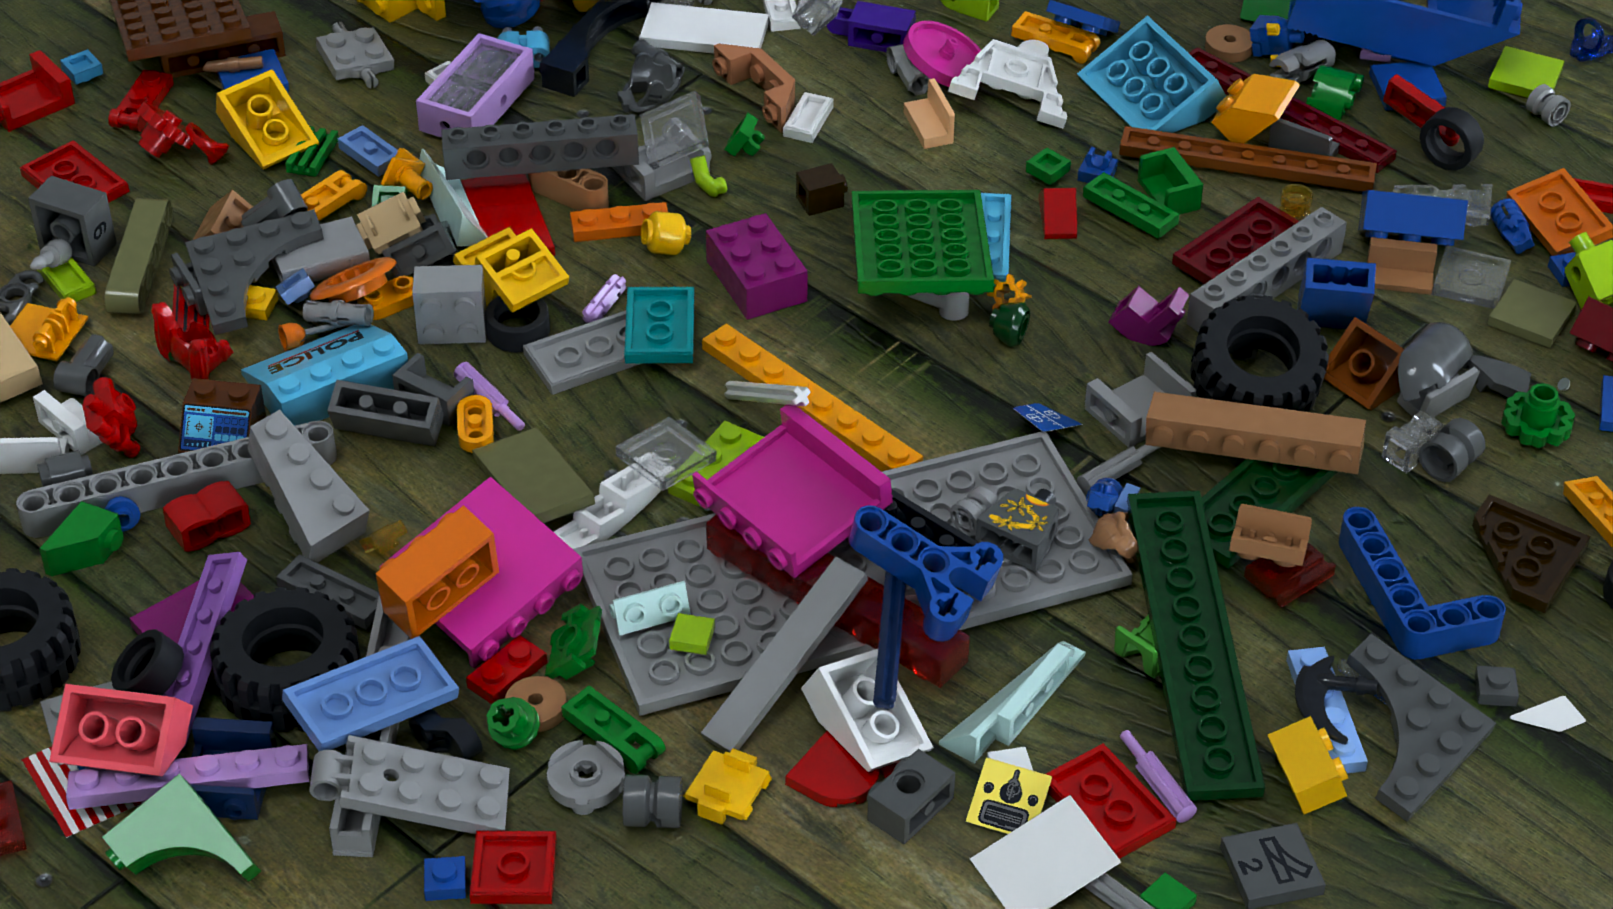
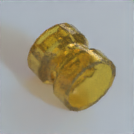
M1300 184L1285 186L1281 191V206L1279 209L1301 221L1311 214L1309 208L1313 203L1314 195L1312 190Z

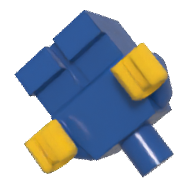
M1259 15L1250 28L1253 56L1271 55L1270 60L1272 61L1281 53L1291 50L1295 43H1303L1304 31H1294L1293 28L1288 29V19L1279 16Z

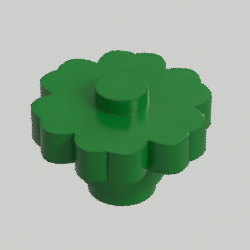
M1539 383L1533 385L1527 393L1519 391L1507 398L1501 423L1505 427L1507 434L1519 436V441L1524 445L1542 448L1546 443L1558 446L1570 438L1575 413L1571 410L1569 403L1560 401L1556 388L1549 384Z

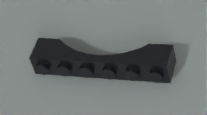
M599 0L592 8L588 9L584 17L577 24L573 25L569 33L562 40L558 41L555 48L542 58L539 66V72L542 76V87L575 97L589 82L588 58L597 42L617 27L633 20L647 17L651 2L661 3L662 0Z

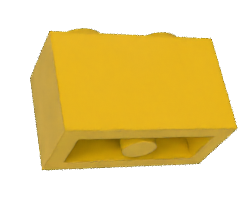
M1311 716L1268 734L1277 760L1303 815L1347 797L1342 781L1349 779L1339 757L1331 759L1328 751L1333 750L1334 747L1325 728L1317 730Z

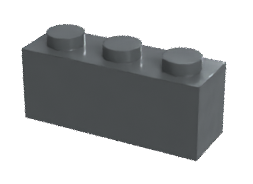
M336 380L327 410L334 429L436 447L444 419V413L438 397Z

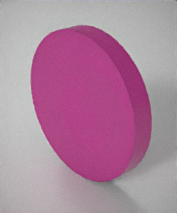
M935 21L916 22L910 27L903 40L904 51L912 64L930 79L935 78L938 83L947 87L950 86L951 80L955 76L958 77L962 69L967 64L970 65L981 51L976 43L962 32Z

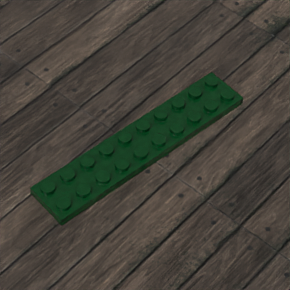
M1200 491L1128 494V514L1132 534L1137 541L1136 554L1155 650L1158 652L1157 660L1183 791L1191 801L1263 797L1265 783Z

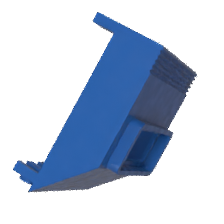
M1290 0L1287 28H1293L1294 31H1305L1306 34H1317L1320 38L1368 49L1379 55H1391V58L1407 62H1419L1436 66L1520 35L1523 3H1521V0H1427V6L1423 7L1399 0Z

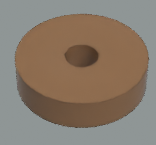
M1225 24L1215 26L1206 34L1205 51L1227 63L1242 62L1253 53V42L1251 41L1250 32L1237 25Z
M544 676L523 678L515 682L505 695V698H522L536 709L540 720L538 732L550 730L564 719L561 706L567 702L566 693L562 685L551 678ZM509 711L506 713L508 720L509 717L513 715Z

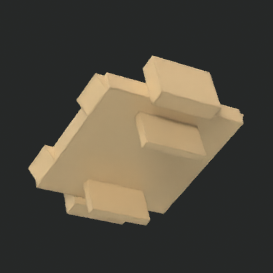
M402 192L357 214L360 223L356 224L367 249L373 248L375 253L379 255L390 246L421 232L423 229L420 224L426 222L414 196L407 199L405 193Z

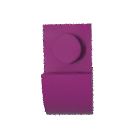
M1138 286L1119 301L1108 323L1129 340L1149 346L1161 345L1170 339L1177 323L1184 316L1186 310L1183 307L1189 294L1181 287H1178L1161 302H1157Z

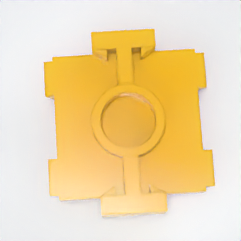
M732 748L730 753L725 751L724 754L713 750L683 797L686 800L697 803L698 816L723 825L726 815L739 820H747L753 810L752 803L761 789L766 790L772 777L770 776V771L757 767V757L734 748Z

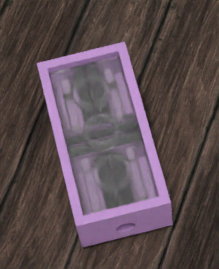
M478 33L416 100L419 131L442 138V129L494 125L535 79L533 49Z

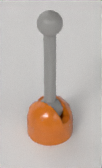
M286 323L279 325L278 333L283 349L289 351L302 346L306 336L356 324H344L339 327L329 323L304 329L297 323Z

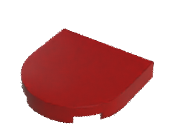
M826 731L785 776V785L825 806L837 807V804L853 802L860 804L867 800L868 792L878 782L879 769L867 772Z

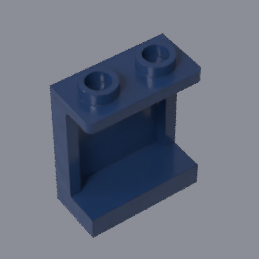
M195 717L192 733L195 746L191 757L277 747L273 722ZM191 784L217 817L233 820H258L266 787L242 788Z

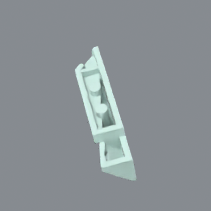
M421 149L420 160L425 163L421 176L433 185L429 197L440 222H448L450 227L446 229L451 239L455 240L457 246H472L488 238L476 218L460 179L446 180L445 168L435 164L427 152Z
M1065 641L1057 643L939 740V745L974 764L995 739L1009 746L1083 659L1085 651Z

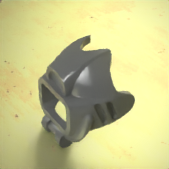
M648 52L639 53L633 63L629 81L625 84L623 91L617 92V98L622 102L623 111H634L637 113L657 111L661 104L667 103L676 93L681 83V77H676V65L657 64L652 61ZM646 91L645 96L636 103L632 93Z

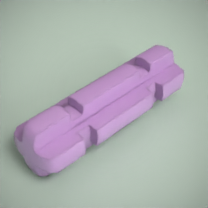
M614 274L606 281V284L592 298L591 303L583 309L584 322L590 323L603 318V315L608 312L619 298L618 296L627 287L625 284L626 279L623 276L619 277Z

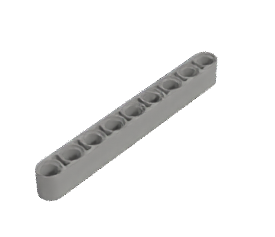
M312 421L295 426L329 465L336 461L335 437L330 423L326 421ZM249 437L28 490L17 498L16 506L23 532L29 537L39 538L52 535L81 501L104 509L111 499L123 496L134 501L138 505L140 513L162 508L180 496L197 494L201 489L215 482L229 481L235 489L263 483L264 481L248 451Z

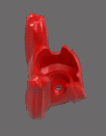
M165 302L152 305L154 334L160 354L168 361L182 364L190 372L191 380L193 378L208 379L209 373L222 362H226L234 353L227 340L217 342L211 330L203 323L190 320L189 328L182 331L171 309Z

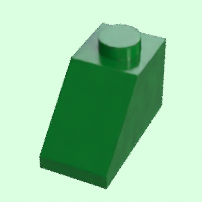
M81 501L39 548L45 574L56 576L103 564L114 551L120 548L124 540L119 515Z

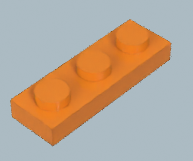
M647 203L570 212L574 242L641 236L643 220L648 219L655 211L668 212L667 203Z

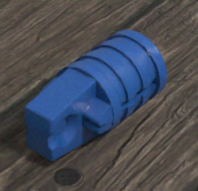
M1508 198L1495 203L1490 210V217L1501 237L1515 253H1522L1526 249L1535 246L1529 229V223L1517 202ZM1504 206L1508 212L1507 216L1505 215L1501 207Z
M1113 478L1099 479L1087 492V507L1099 516L1113 512L1114 505L1123 491L1122 486Z

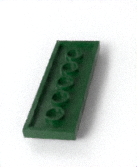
M1251 459L1243 461L1201 497L1215 561L1229 569L1241 558L1236 552L1229 551L1231 537L1236 526L1238 510L1241 504L1292 513L1331 479L1337 471Z

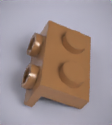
M1241 504L1238 510L1236 526L1231 537L1229 551L1236 552L1239 557L1248 560H1256L1259 557L1271 559L1275 564L1282 567L1303 566L1312 518Z

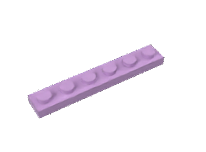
M286 745L276 748L175 759L163 777L97 768L69 771L66 800L69 810L146 801L179 773L192 785L261 788L310 782L308 745Z

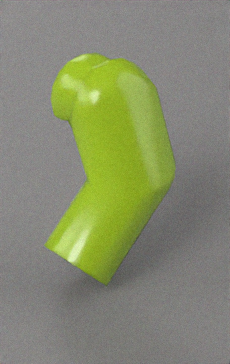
M705 155L690 159L695 182L710 197H718V194H725L728 188L725 179L722 177L713 179L710 175Z

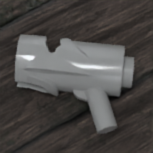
M1317 40L1308 45L1295 43L1291 50L1281 53L1270 62L1269 66L1271 67L1281 66L1279 70L1270 74V76L1295 80L1298 83L1305 81L1316 74L1320 65L1330 67L1334 65L1335 49L1325 40Z

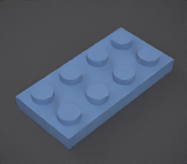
M418 636L283 689L282 700L317 750L322 751L332 750L346 744L348 735L362 738L457 699L459 687L423 639Z

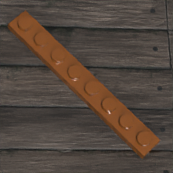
M1128 126L1124 128L1119 155L1138 159L1144 154L1175 147L1188 165L1197 168L1204 167L1224 170L1230 173L1237 172L1258 177L1284 179L1291 182L1317 184L1324 187L1331 186L1351 189L1358 192L1373 190L1377 163Z

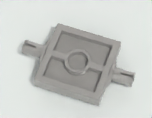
M336 22L332 26L334 33L316 37V48L335 80L361 78L366 86L371 89V85L375 88L379 83L375 77L376 74L394 70V59L374 27L347 31L343 22H339V25Z

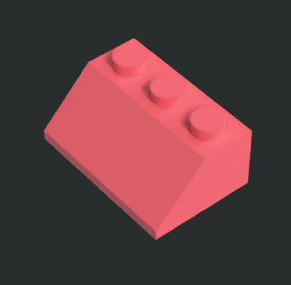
M65 684L49 762L163 777L186 744L193 705L176 697Z

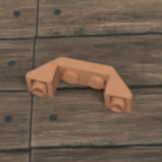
M721 43L714 45L712 65L715 73L730 85L752 78L755 83L759 84L765 90L764 106L762 107L763 116L768 123H771L782 133L783 127L795 106V79L761 48Z

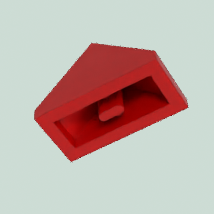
M1044 188L1039 193L1044 239H1077L1076 188Z

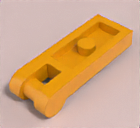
M1027 11L1013 24L1011 32L1012 37L1024 41H1042L1052 51L1071 55L1077 63L1081 64L1087 62L1092 52L1096 51L1101 43L1100 38L1095 33Z
M339 170L302 193L301 196L308 207L307 211L314 209L320 221L351 200H361L366 195L367 185L358 179L352 180L350 174Z

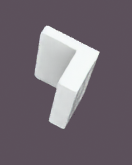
M45 390L33 396L39 423L57 438H68L70 449L73 451L79 450L80 455H83L103 443L96 434L87 429L83 406L77 400L70 398L60 403Z
M0 438V474L39 473L37 464L44 463L45 458L69 453L68 438Z

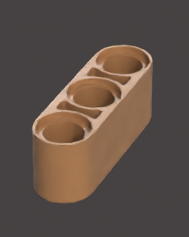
M587 168L528 173L532 191L574 210L609 208L608 180L598 172Z

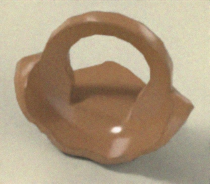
M1118 511L1116 513L1104 514L1098 519L1093 534L1089 538L1091 545L1102 550L1115 549L1129 564L1136 561L1137 541L1127 523L1129 519L1128 513Z

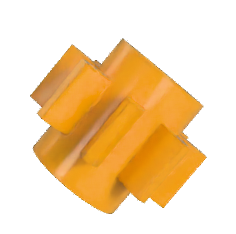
M1007 274L1006 281L1004 282L994 279V284L996 285L994 292L987 293L996 302L992 309H999L1003 303H1024L1025 299L1032 298V295L1025 293L1023 289L1027 282L1020 280L1014 284L1015 278L1011 274ZM1010 290L1015 292V297L1009 298V301L1005 300L1004 294L1010 293Z

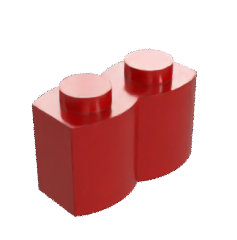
M229 481L212 483L201 489L197 494L180 496L163 507L166 527L186 552L202 549L217 538L238 534L251 524L248 505Z

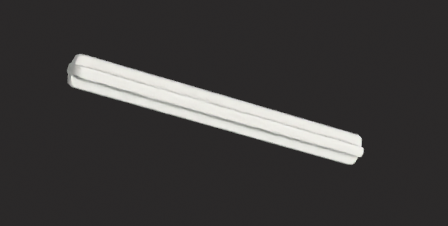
M728 381L725 384L728 390L724 395L727 399L804 407L810 402L807 396L811 392L807 387Z

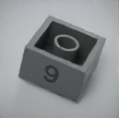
M50 176L28 198L40 249L54 239H63L70 244L72 248L71 257L75 261L95 267L117 244L107 193Z

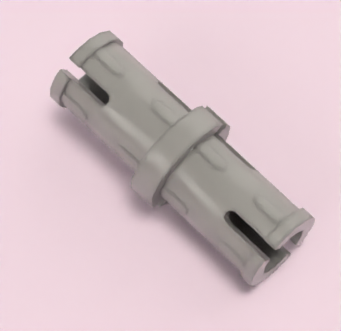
M338 299L332 302L307 300L303 306V318L306 322H326L339 327L344 324L370 326L374 317L372 305L350 304Z

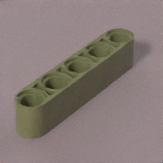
M137 198L135 200L105 290V308L108 313L143 314L172 224L173 208L170 199Z

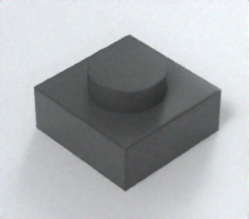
M1476 667L1475 685L1478 704L1517 706L1519 693L1515 668Z

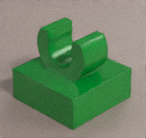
M747 113L733 130L724 150L735 157L739 150L743 148L747 154L754 156L761 147L759 145L765 139V136L760 131L754 130L758 119Z

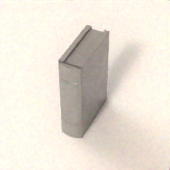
M352 216L320 224L324 239L304 245L288 254L281 252L272 258L271 262L280 282H283L302 268L306 271L312 282L325 280L352 266L369 261L368 249Z

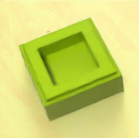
M678 613L669 639L670 649L707 655L715 629V619Z

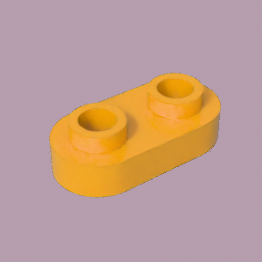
M403 275L389 280L377 290L358 298L357 304L372 305L374 311L373 320H380L414 306L412 295L413 278Z
M470 395L460 400L457 405L458 441L464 451L473 453V449L494 442L492 403L484 396Z

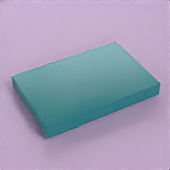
M627 287L625 364L693 363L694 287Z

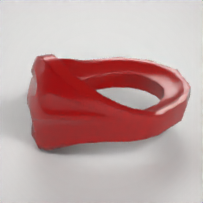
M190 122L186 126L187 134L206 154L210 165L221 159L228 151L229 145L227 143H218L212 140L196 124Z

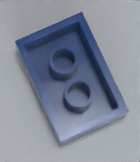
M1366 190L1362 193L1358 230L1366 231L1365 237L1388 239V234H1398V240L1421 242V237L1431 238V244L1454 246L1455 241L1464 239L1468 200Z

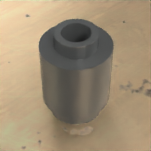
M79 450L45 458L44 463L37 464L43 487L93 475L88 455L81 457Z

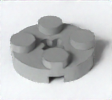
M583 740L572 741L558 748L549 759V768L547 770L548 790L557 802L572 808L576 814L588 815L594 809L611 803L624 791L625 773L623 758L614 747L605 742L596 741V745H583ZM581 771L585 774L594 772L590 778H580L578 773Z

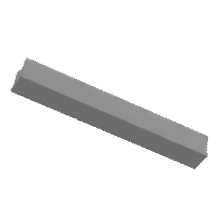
M380 596L378 597L366 657L411 639L383 612ZM400 722L362 738L396 744ZM383 775L386 780L389 779L388 775ZM339 798L336 799L329 827L333 856L373 857L381 815L341 808Z

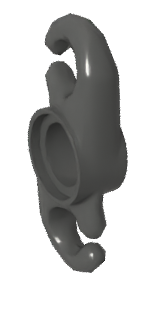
M25 270L16 273L9 283L0 289V312L7 313L4 318L9 325L13 323L27 303L32 304L31 296L38 289L37 283L25 284L23 282L28 279H35L40 284L44 282L43 275L38 271ZM14 296H23L18 300H8L9 298Z

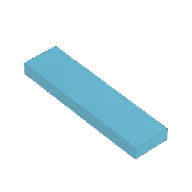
M981 193L993 277L1004 282L1006 281L1007 274H1009L1011 195Z

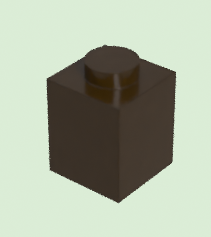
M832 163L796 172V198L808 216L844 207V193L848 190L847 182L844 175L839 174Z

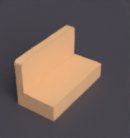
M935 78L928 79L927 98L904 103V114L924 149L953 144L955 113Z

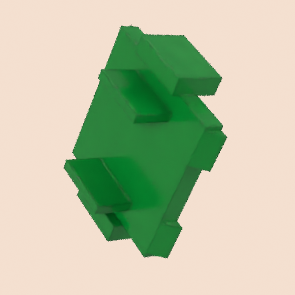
M580 603L562 614L561 620L566 624L551 634L550 645H552L549 663L546 664L545 676L554 679L560 675L567 680L595 664L591 657L596 655L602 616L600 606L589 610Z

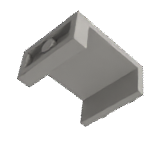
M1149 352L1146 354L1144 375L1114 390H1111L1098 378L1087 383L1085 410L1129 448L1146 440V417L1154 391L1195 397L1196 389L1193 388L1191 383L1185 381L1172 370L1166 362H1163L1153 352Z

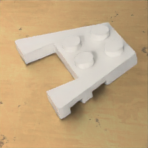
M993 39L976 55L975 60L970 65L967 64L962 69L958 77L955 76L951 80L948 89L950 93L975 100L979 84L982 82L996 90L1003 89L1016 93L1024 99L1040 101L1037 121L1062 129L1066 123L1067 113L1062 110L1063 99L1056 89L1058 81L1050 57Z

